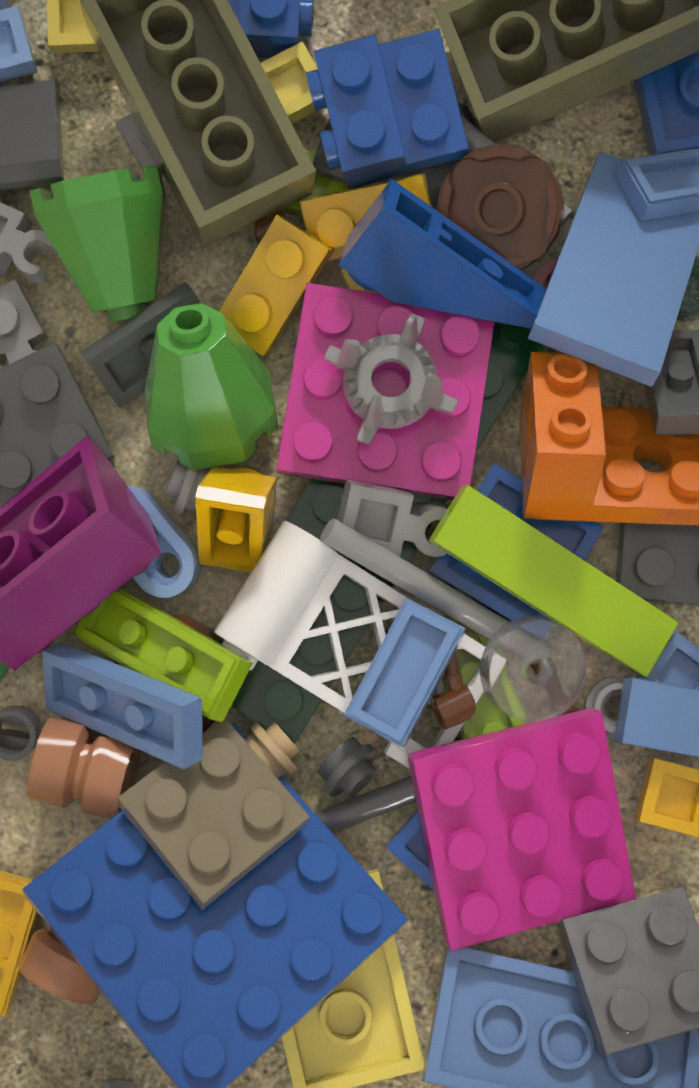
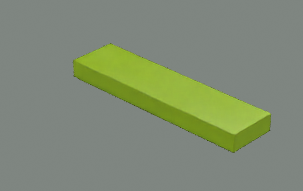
M462 485L428 540L638 676L648 677L679 623L469 485Z

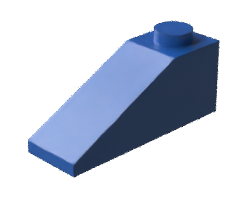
M393 179L390 180L349 233L339 262V266L348 272L355 283L366 290L377 291L391 302L530 329L533 326L546 290L545 287Z

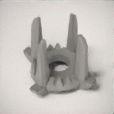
M412 313L406 319L401 335H382L374 337L361 345L357 340L345 339L342 350L329 345L324 358L332 365L344 371L343 388L346 400L354 413L364 420L356 440L370 445L378 428L395 429L408 426L421 419L429 409L449 414L454 412L458 400L443 394V381L437 375L436 365L427 350L417 342L425 318ZM386 362H395L402 365L410 376V385L407 390L396 397H387L378 393L372 385L371 377L379 365Z

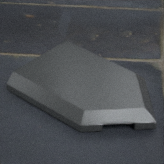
M57 79L1 85L0 190L64 181L60 98Z

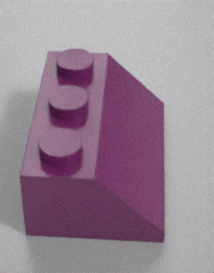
M88 436L83 438L0 507V661L15 671L34 655L47 649L59 635L84 615L94 612L104 599L129 579L144 572L151 562L162 554L149 514L97 444Z

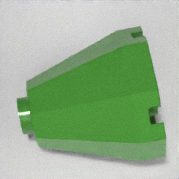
M157 165L143 167L146 179L140 181L139 176L132 177L130 169H121L50 184L52 192L43 188L30 191L35 217L92 313L106 310L109 322L132 318L145 309L143 302L153 301L157 298L166 199L161 170Z
M203 303L176 307L157 324L144 391L147 429L152 447L166 455V449L177 454L179 463L191 470L247 461L257 450L255 441L265 430L268 438L279 427L269 370L227 317Z

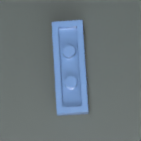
M59 643L42 650L47 710L182 769H186L203 759L202 697L65 643Z

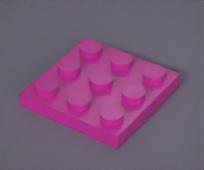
M306 283L276 468L277 474L345 484L346 479L407 490L414 495L453 500L462 485L471 486L494 321L391 302L378 293ZM413 313L425 318L417 342L427 350L434 361L437 375L443 381V394L457 399V405L454 412L450 414L429 409L421 419L408 426L395 429L378 428L370 445L356 440L364 420L354 413L346 400L343 388L344 371L329 363L324 356L329 345L342 350L345 339L357 340L361 345L374 337L387 334L401 335L406 319ZM386 362L379 365L371 377L372 385L376 391L387 397L401 395L410 385L408 371L402 365L395 362Z
M592 707L407 753L443 938L451 951L636 900L602 712Z

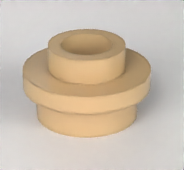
M257 721L249 727L253 733L245 741L276 778L283 776L286 772L292 776L299 770L291 759L300 750L275 722L266 730Z

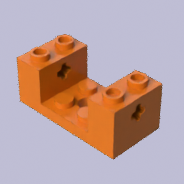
M531 352L519 417L524 519L699 526V434L655 435L649 409L601 406L597 365L566 353ZM643 458L655 460L665 470L661 472L646 471L636 460Z

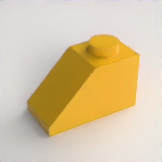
M212 467L199 484L195 497L199 564L248 573L252 572L268 546L275 514L277 477L262 475L249 468H235L231 470Z

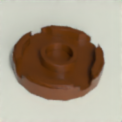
M502 143L474 149L462 159L464 160L459 162L453 171L448 173L441 184L436 210L519 270H524L545 256L559 236L565 211L561 185L549 165L523 147Z

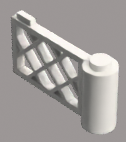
M283 521L214 633L225 639L222 643L224 647L253 662L250 671L253 670L259 660L345 713L353 698L348 676L367 672L372 661L346 668L338 631L373 623L378 648H380L386 636L382 620L396 617L407 597L345 559L313 535L290 522ZM343 575L365 588L371 615L338 623L335 622L330 596ZM377 596L397 609L380 612ZM323 609L326 625L310 629ZM329 633L337 670L309 676L289 663L303 639ZM464 634L457 650L462 649L481 661L467 685L476 704L503 658ZM442 678L432 696L446 691ZM339 679L343 696L322 683ZM465 722L448 729L441 728L429 748L453 742ZM412 739L408 740L405 748L389 740L383 753L409 768L407 753L427 748Z

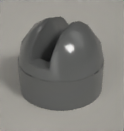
M22 705L7 706L0 710V758L8 761L22 759L37 745L41 734L40 720L33 710ZM8 722L27 726L29 733L13 729H2V723Z

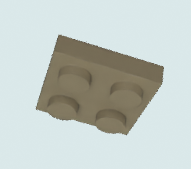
M226 718L223 723L218 721L202 733V760L186 769L179 768L165 761L118 797L120 809L202 910L304 828L310 818Z

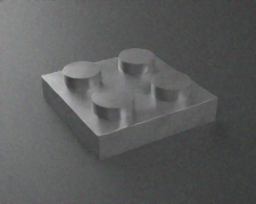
M684 886L563 919L557 924L600 1057L699 1029V927Z

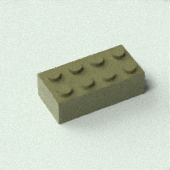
M80 0L87 28L201 248L313 194L316 169L228 0Z
M449 0L433 8L482 132L494 143L699 51V0Z

